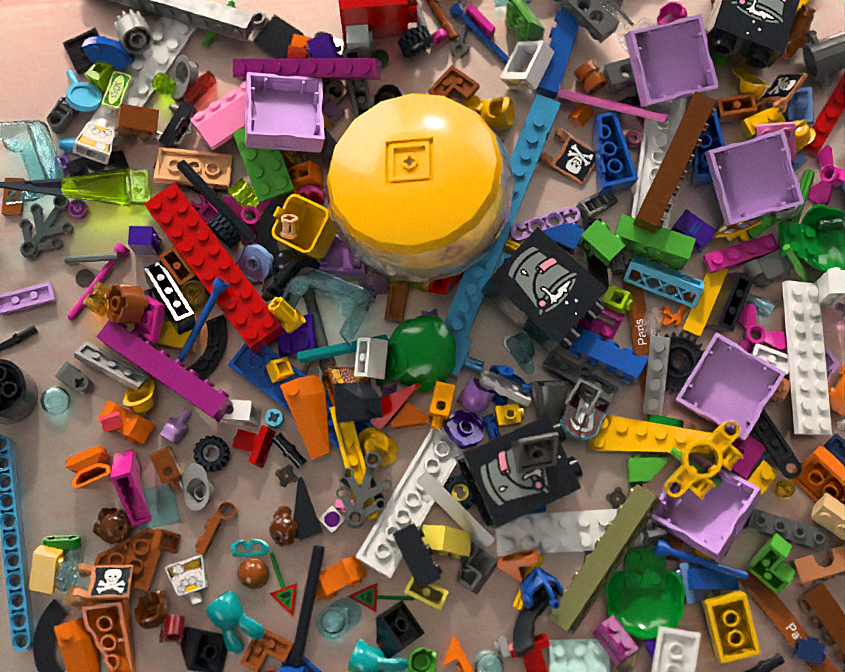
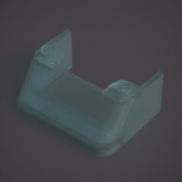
M41 120L0 122V140H2L7 150L21 152L30 180L61 178L62 188L66 182V175L47 124ZM12 190L5 203L31 202L45 196V194Z
M312 269L294 277L288 284L282 298L295 309L301 296L308 288H313L315 291L340 300L338 309L341 314L347 316V319L339 334L348 345H351L373 304V296L370 291L317 269Z

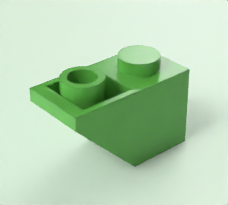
M652 454L650 458H643V455H631V458L626 460L627 484H647L668 462V457H662V454Z

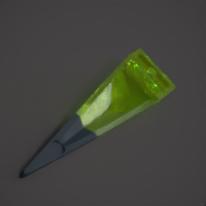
M124 169L66 178L0 182V188L129 207L131 205L145 206L144 203L151 199L148 170Z

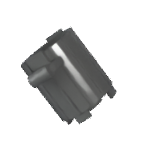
M815 30L807 31L805 36L808 42L801 44V46H804L802 54L807 71L813 78L812 81L819 80L821 87H830L832 82L830 81L829 74L845 69V31L819 40Z

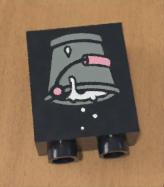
M715 0L705 29L708 40L707 44L711 45L712 51L719 55L728 56L733 53L746 58L745 62L753 68H770L784 53L800 0Z
M537 227L490 277L481 292L550 353L558 344L567 351L582 334L574 327L580 319L584 317L589 323H592L606 306L599 298L605 293L607 288Z
M548 415L454 457L487 530L497 529L581 489L578 479L583 477L582 469L575 457H567L561 444L566 441V435L557 420L551 422ZM557 432L556 466L518 473L511 442Z

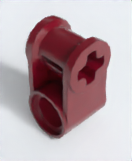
M178 614L167 616L160 629L159 643L165 641L174 642L176 645L181 644L184 637V616Z

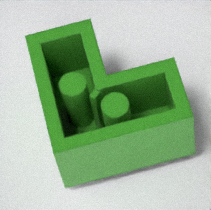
M597 219L581 235L577 246L588 257L592 258L595 255L608 266L623 251L625 244L620 236L614 235L610 231L606 223L600 222Z
M775 533L752 556L746 567L748 571L777 595L790 584L795 574V570L783 561L787 557L792 545Z

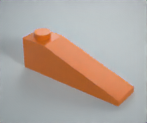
M319 375L299 377L280 385L311 460L313 461L329 454L326 392Z
M128 599L96 600L82 605L85 627L95 640L94 644L101 651L109 671L135 672L131 613Z
M79 618L55 626V633L67 672H99L100 650L95 646V640L91 633L87 631L84 619Z

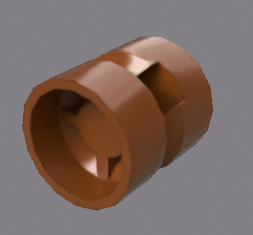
M594 60L583 63L574 71L580 83L583 82L582 87L588 95L598 92L608 82L603 73L599 72V67Z

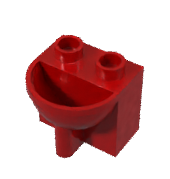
M339 0L343 40L347 41L346 26L368 24V31H372L373 40L402 37L403 33H407L408 23L418 22L417 0Z

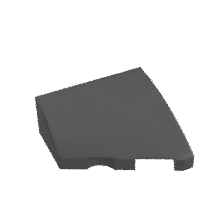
M471 542L469 557L461 556V569L458 572L457 581L471 592L478 594L497 567L498 560Z

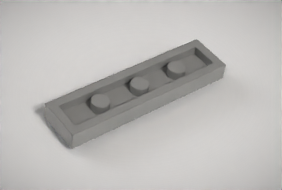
M650 336L643 413L663 415L670 337Z
M87 341L74 352V358L137 392L150 380L149 374Z

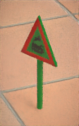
M270 552V558L281 589L269 594L293 616L297 583L285 587L274 554Z
M377 583L347 596L376 612L377 599L414 600L410 596L377 595Z

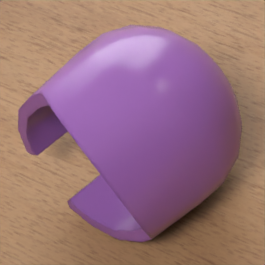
M470 377L465 389L461 391L456 402L461 401L467 410L480 413L489 407L495 393L482 388L479 378L474 377L473 379Z

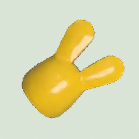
M473 95L469 100L464 98V105L471 110L481 112L479 116L488 127L502 130L513 125L515 108L512 99L509 97L484 100Z

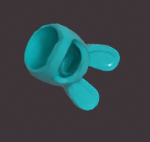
M226 591L206 607L209 619L216 627L222 630L226 647L231 653L239 654L244 648L235 630L236 626L252 639L263 637V626L244 613L243 606L233 591Z
M358 639L349 661L348 671L402 672L408 668L409 663L401 658L387 659L380 649L371 647L365 641Z

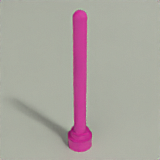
M119 242L113 247V253H119L121 259L130 252L128 248ZM118 260L106 263L67 316L69 320L75 319Z

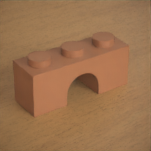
M845 545L826 550L829 557L826 567L819 566L813 555L789 561L791 568L795 570L794 578L796 584L803 583L805 587L816 584L815 579L822 578L823 581L835 578L834 574L841 572V575H845Z

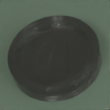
M83 269L76 274L75 280L81 288H88L95 279V275L92 271Z

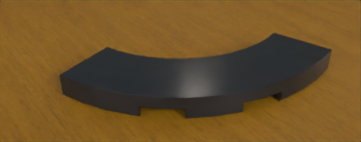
M275 198L265 208L257 233L258 245L264 247L273 257L279 253L277 240L272 236V228L277 220L273 215L277 206L283 208ZM273 267L271 275L275 277L277 273Z
M224 315L206 321L208 338L205 351L194 364L186 368L187 371L192 369L200 375L199 379L202 381L213 374L225 354L228 329Z
M549 583V585L551 586L552 591H553V593H554L555 600H557L558 597H557V595H556V593H555V590H554L552 584ZM544 585L532 595L534 602L532 608L527 609L524 606L515 622L513 648L518 658L536 648L534 624L537 617L541 616L549 606L550 601Z
M56 599L44 610L34 633L33 654L38 672H64L57 660L54 649L56 636L54 627L61 625L69 613Z

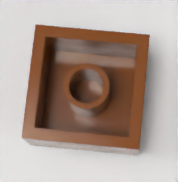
M121 103L116 109L114 132H118L120 136L129 137L131 134L137 135L138 139L148 140V137L151 138L157 132L159 110Z

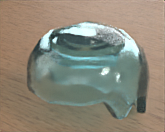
M52 386L42 393L40 403L46 413L59 415L69 408L71 398L69 393L62 387Z
M482 650L474 656L472 669L474 672H504L503 660L491 650Z

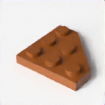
M146 528L137 535L116 544V546L109 550L103 551L97 555L94 566L133 565L131 586L149 591L162 551L151 548L155 530Z

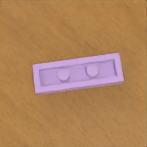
M52 282L0 294V315L55 302L56 297Z

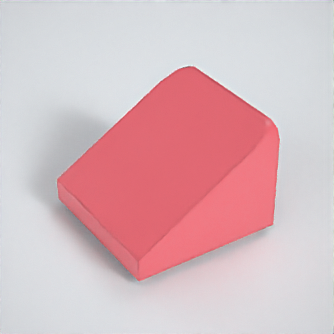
M119 412L100 416L104 432L123 427Z

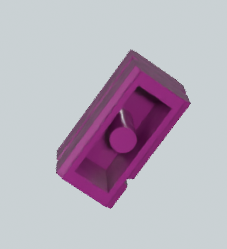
M614 615L599 624L592 633L616 666L631 658L639 649Z

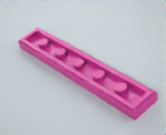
M559 89L558 96L561 98L655 121L667 122L670 116L669 114L570 90Z

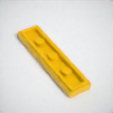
M707 269L703 279L705 284L695 309H690L682 331L698 338L701 337L729 269L712 274Z

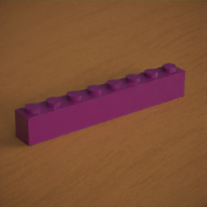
M376 58L233 59V78L246 80L247 72L284 77L322 78V80H381V61Z
M110 320L96 336L101 342L217 422L221 421L233 404L228 399L229 394L222 389L219 391L215 390V385L207 379L204 381L200 380L198 373L192 369L187 371L184 369L185 365L177 359L175 361L169 359L171 355L163 349L160 351L156 350V345L148 339L145 342L141 340L142 336L135 330L128 331V326L124 323L111 322Z

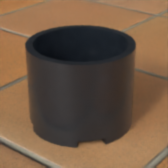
M0 359V424H15L27 418L34 410L38 400V388L32 376L11 361Z

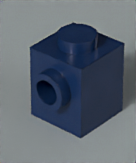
M807 636V639L796 638L792 658L822 665V661H825L827 654L825 644L819 643V639Z

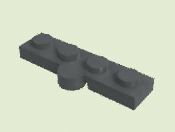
M552 350L542 364L543 369L564 381H569V384L573 386L581 378L602 389L603 392L599 401L608 406L618 393L619 388L595 374L592 375L593 367L590 363L583 362L578 365ZM584 389L587 393L593 394L590 390Z

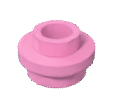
M638 130L628 131L625 135L627 146L631 148L641 146L642 133ZM634 137L637 139V141L633 142L631 141V138Z

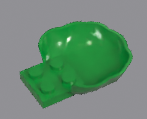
M818 204L808 210L801 224L781 221L778 224L781 256L783 259H789L783 250V246L789 244L799 261L807 262L817 270L824 273L830 268L835 267L845 270V212Z
M421 315L414 319L404 320L394 329L387 346L385 378L375 379L377 386L381 387L397 380L406 387L420 383L421 387L416 392L424 393L435 387L436 381L445 383L456 365L455 340L442 319Z
M655 547L630 548L625 556V570L615 571L605 586L608 616L614 615L629 635L645 640L656 638L659 626L676 629L684 615L685 607L683 601L686 592L685 586L681 578L674 571L666 570V556L659 557L654 555Z

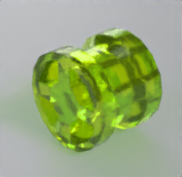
M163 72L156 74L152 80L154 89L164 95L171 94L176 86L174 79L168 77Z

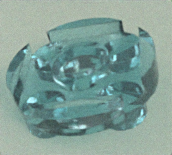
M71 550L65 555L69 558L66 562L62 561L56 576L55 583L59 584L56 586V589L64 592L69 589L70 584L76 585L78 565L83 563L84 557L80 556L79 553Z

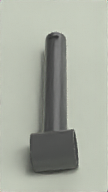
M307 288L302 291V298H304L308 314L314 315L317 348L329 346L316 303V292L313 288ZM334 357L319 360L318 364L323 374L326 370L323 368L324 363L330 361L333 363V366H337Z

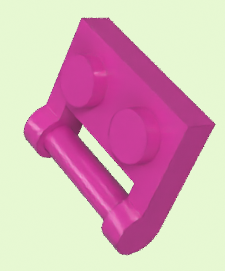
M604 308L600 314L615 320L614 325L597 317L592 323H589L584 317L580 319L577 327L580 326L600 335L602 341L605 342L606 339L613 341L625 314L620 312L618 314Z

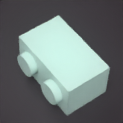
M368 24L346 26L347 48L360 47L362 58L370 57V50H374L373 35L372 31H368Z

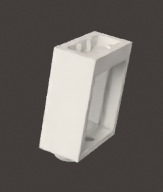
M543 40L517 42L500 79L510 89H537L554 51ZM529 54H534L526 72H521Z

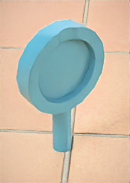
M68 70L66 74L72 84L67 88V103L75 110L82 112L97 110L102 101L101 91L92 84L79 82L73 70Z

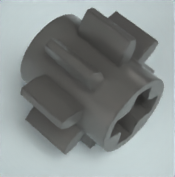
M622 251L606 266V269L611 268V273L624 272L625 267H629L628 255L624 256Z

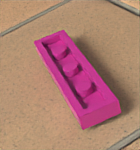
M773 233L704 254L703 260L709 273L712 274L754 259H759L779 250L780 247Z

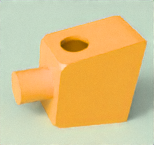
M436 381L429 417L432 419V429L442 430L443 423L449 419L456 385Z

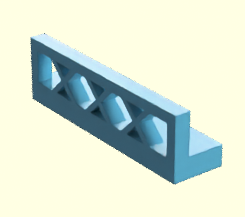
M635 254L632 256L623 279L625 282L694 309L705 284L704 281ZM631 270L640 272L642 278L633 279L629 277ZM656 278L660 285L651 286L647 279ZM674 285L678 292L669 293L665 286ZM692 292L696 294L693 302L685 299L683 293Z

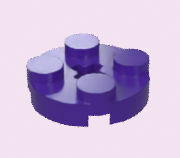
M457 410L450 415L444 430L459 448L474 447L484 436V424L475 413ZM461 425L468 428L467 432L462 429Z

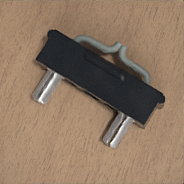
M183 101L179 106L170 103L168 108L175 111L173 117L163 133L157 131L153 135L159 138L158 142L164 148L176 149L178 144L182 143L185 136L191 135L193 132L191 130L193 124L190 119L198 111L193 104Z

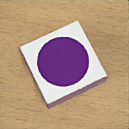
M333 506L318 519L332 534L346 521Z

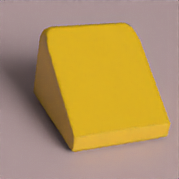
M288 357L270 361L266 365L272 383L294 375Z

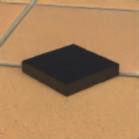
M274 14L269 20L268 25L253 40V44L274 58H287L293 35L304 36V33Z
M96 27L62 42L78 75L87 72L94 64L91 63L82 49L84 40L100 36Z

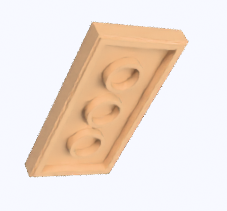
M158 147L154 182L194 186L177 168L178 162L185 160L211 188L229 190L233 155Z

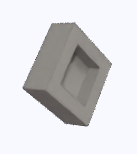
M505 635L496 638L497 642L494 645L497 655L501 654L502 658L510 656L511 653Z

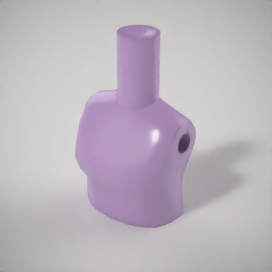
M184 408L178 418L170 417L166 421L160 435L177 445L180 438L188 431V426L184 422L191 412Z

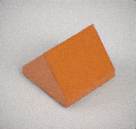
M578 103L568 118L583 128L593 115V112L588 104Z

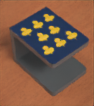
M580 378L565 401L561 416L564 417L575 397L579 395L592 402L581 424L584 427L598 405L603 390ZM584 389L590 390L593 394L587 393Z

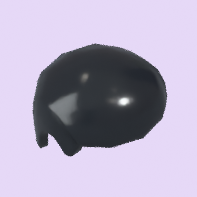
M392 84L383 85L374 95V106L382 101L400 97L402 92Z
M291 249L280 250L274 257L273 267L275 272L278 273L291 259L298 256V253Z

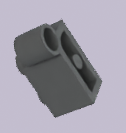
M781 249L759 259H754L743 266L749 278L754 280L756 288L761 285L763 287L769 286L778 277L780 280L791 275L790 271L794 268L789 259L782 258Z

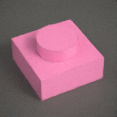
M350 499L351 503L355 507L354 499ZM335 500L336 509L340 510V513H347L342 500Z

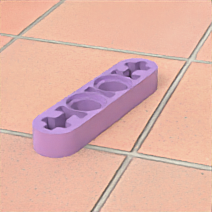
M570 206L518 223L511 228L510 237L514 242H523L533 232L531 229L532 224L539 223L542 227L541 230L554 227L549 223L551 217H556L559 220L558 225L563 224V218L567 217L569 212L576 215L574 219L571 217L565 218L564 222L570 224L577 223L580 218V211L578 208ZM525 226H528V232H523L521 237L514 235L517 229L522 232L526 230Z

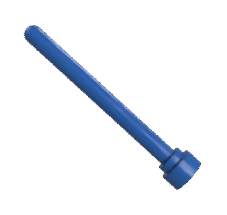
M459 1L454 3L449 9V13L453 17L460 18L507 65L510 58L465 13L464 6Z
M215 278L212 284L213 292L177 358L182 363L189 354L220 294L226 292L230 285L220 278Z
M659 539L656 542L654 548V555L667 557L669 555L744 580L749 578V574L745 571L671 548L667 542Z

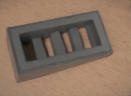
M597 192L578 202L576 208L579 209L580 217L583 220L593 219L617 204L618 200L612 192L598 195ZM602 195H605V197H606L607 200L609 201L608 203L606 202V200L603 198Z

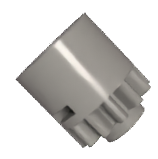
M132 9L129 10L128 14L123 11V16H117L119 22H114L124 49L132 54H140L147 51L153 43V34L144 16H141L139 11L134 14Z

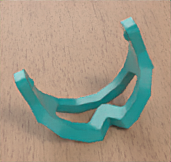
M251 539L249 544L245 540H239L231 545L232 556L249 557L269 553V545H267V542L258 539ZM253 544L262 545L260 552L238 553L236 548L238 545H244L247 550H250Z

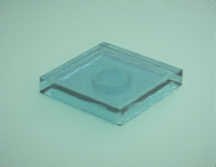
M169 484L143 489L152 520L139 524L140 530L180 523L176 493L172 492Z

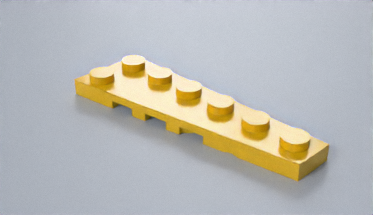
M605 415L597 436L590 438L588 451L669 453L670 449L674 447L682 453L688 443L699 439L706 440L712 433ZM699 444L689 454H709L710 450L707 448L708 445Z

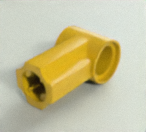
M275 297L271 300L268 306L269 310L280 320L283 328L289 334L306 323L302 313L298 309H293L282 297Z

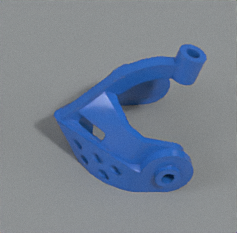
M492 365L490 367V372L492 371L510 380L512 379L520 384L521 391L530 392V384H526L521 377L515 375L513 368L505 365ZM493 389L490 390L495 393L492 399L495 404L500 406L507 404L508 397L499 395Z
M540 567L534 568L522 582L521 596L523 604L527 609L532 608L534 605L532 596L534 591L544 585L550 598L549 605L554 609H558L560 603L555 600L549 583H553L555 591L559 596L564 591L563 586L557 578Z

